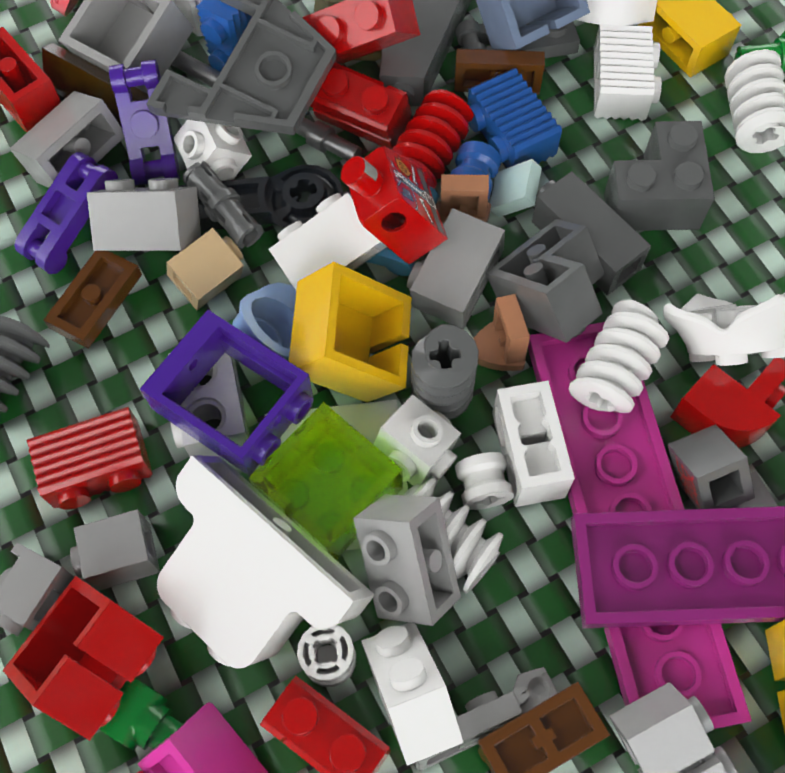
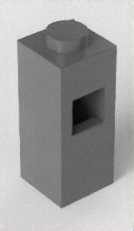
M572 171L557 182L555 180L547 182L537 193L532 223L540 231L555 219L587 226L605 273L595 284L607 296L641 270L651 245Z

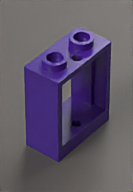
M210 310L204 313L140 388L152 410L248 476H251L259 464L265 466L274 458L281 445V436L292 423L295 425L299 424L306 417L313 404V391L309 374ZM224 353L285 392L242 446L181 406Z

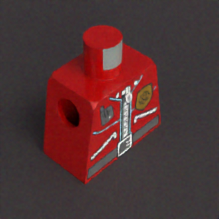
M386 146L378 147L365 158L354 156L344 164L341 170V180L349 186L359 221L364 228L407 264L410 265L448 239L425 174L420 168Z

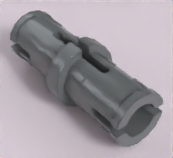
M202 161L201 164L197 162L186 170L183 181L188 187H197V196L205 206V214L210 220L222 225L239 248L243 249L244 246L250 247L262 235L263 228L244 209L240 203V195L233 188H227L205 161Z

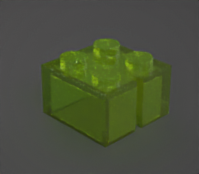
M324 402L265 460L263 466L260 465L248 477L251 484L336 560L357 538L353 518L384 494L397 495L403 489V469Z

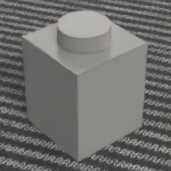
M138 509L74 527L77 546L70 548V558L74 572L78 578H83L96 590L100 591L160 573L150 523Z

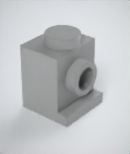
M16 543L11 552L19 558L13 567L6 569L0 575V627L19 636L24 627L31 631L35 629L75 576L58 564Z

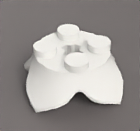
M785 293L777 294L765 302H759L758 306H736V304L725 300H718L701 294H695L681 309L671 303L664 305V319L677 330L686 344L690 362L715 360L716 365L727 366L748 363V355L761 353L762 358L785 357Z

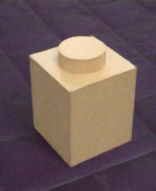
M212 228L167 261V276L192 306L199 310L241 277L244 264L241 262L243 254L228 236L221 238Z

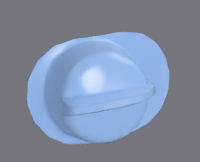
M278 282L268 284L247 294L240 301L239 313L233 320L232 325L288 361L296 290L292 285Z

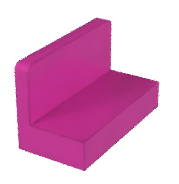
M211 702L202 706L177 731L151 750L138 763V766L144 773H268Z

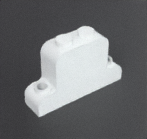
M220 456L190 457L177 477L176 492L181 503L193 515L194 522L159 573L157 590L162 601L170 608V614L173 619L180 625L192 629L208 645L207 650L216 661L225 666L244 668L275 656L303 618L315 628L326 631L329 627L356 618L362 613L375 594Z

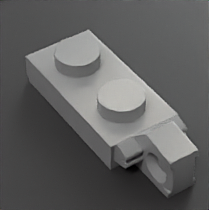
M542 667L518 674L513 691L501 697H498L495 691H490L469 701L465 705L467 712L456 717L464 743L413 763L415 769L422 771L477 745L478 740L556 695V688L545 668Z

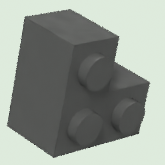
M702 121L655 122L644 152V160H620L613 162L604 191L605 203L635 231L700 229L715 199Z
M555 219L486 272L497 298L516 294L528 328L567 343L572 338L583 333L589 324L603 314L592 284L604 276L605 273L587 226Z

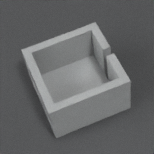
M83 0L58 41L71 53L108 73L109 66L124 64L125 68L141 66V61L156 59L160 77L162 78L194 27L172 0ZM145 85L136 86V88L148 94Z

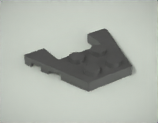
M219 0L252 16L214 85L211 89H208L166 69L146 103L149 111L158 116L295 135L336 61V49L295 10L291 12L279 0Z

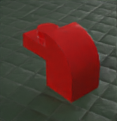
M774 358L748 389L713 364L685 394L670 417L691 434L717 425L738 448L748 446L760 439L781 416L773 408L785 395V386L781 384L785 379V361L781 358Z

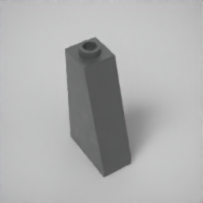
M413 0L421 35L382 49L380 81L384 83V86L390 85L407 92L408 104L410 106H421L425 95L431 91L456 36L455 29L463 21L472 0Z

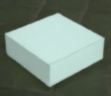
M531 159L498 171L490 200V211L496 216L501 217L535 206L542 167Z

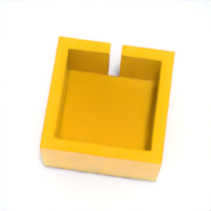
M336 262L328 264L297 282L288 361L309 374L310 382L367 403L405 389L409 346L400 343L370 357L369 353H374L409 338L412 297Z

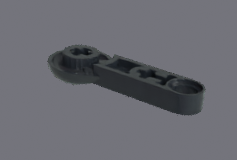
M299 165L271 178L268 176L221 181L227 188H233L240 195V203L258 224H276L283 228L297 221H301L302 224L306 223L318 214L316 207L322 201L336 193H340L343 196V190L338 178L331 171L318 165ZM178 185V187H188L187 185ZM303 192L311 193L308 196L307 202H299ZM198 198L201 231L212 228L214 230L224 229L218 222L210 220L205 214V206Z

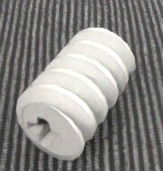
M763 49L746 53L733 61L727 68L724 76L736 145L741 150L749 153H765L785 145L784 72L781 68L780 55L776 51Z
M621 300L615 303L611 311L612 315L607 317L603 325V331L598 333L594 347L590 348L586 355L585 363L580 365L576 374L577 379L571 381L568 388L571 396L579 403L597 411L631 412L635 405L631 397L640 395L644 388L641 381L649 378L652 373L650 365L657 363L661 356L659 349L665 347L670 339L668 332L659 324L658 317L651 309L634 300Z
M432 478L422 485L416 484L403 495L434 497L432 495L438 480ZM449 491L440 496L439 499L456 576L459 579L466 574L468 575L463 588L464 592L468 593L496 561L500 554L498 550L504 535L498 532L486 540L481 536L487 521L482 518L468 526L465 521L470 507L466 504L458 510L451 512L449 507L454 493Z

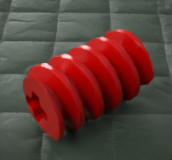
M443 89L432 90L425 95L413 119L408 122L405 132L399 136L397 145L393 146L391 150L420 168L425 174L428 185L435 189L437 185L436 180L441 178V174H444L445 166L450 164L453 159V153L458 151L461 146V140L467 136L469 132L468 123L472 121L474 113L470 106L453 92Z

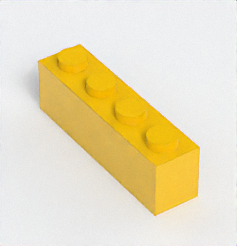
M657 0L654 21L637 24L638 26L653 27L652 40L659 42L660 48L690 78L728 56L741 27V24L733 15L726 11L716 0Z

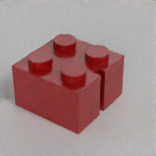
M75 576L2 671L32 706L90 741L99 727L106 725L116 714L120 706L121 697L124 694L120 690L127 680L132 683L136 676L141 675L149 668L156 656L157 647L164 637Z

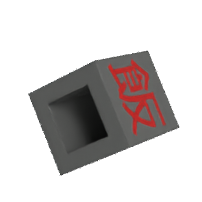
M717 425L710 426L668 444L677 484L698 509L732 508L755 498L747 456Z

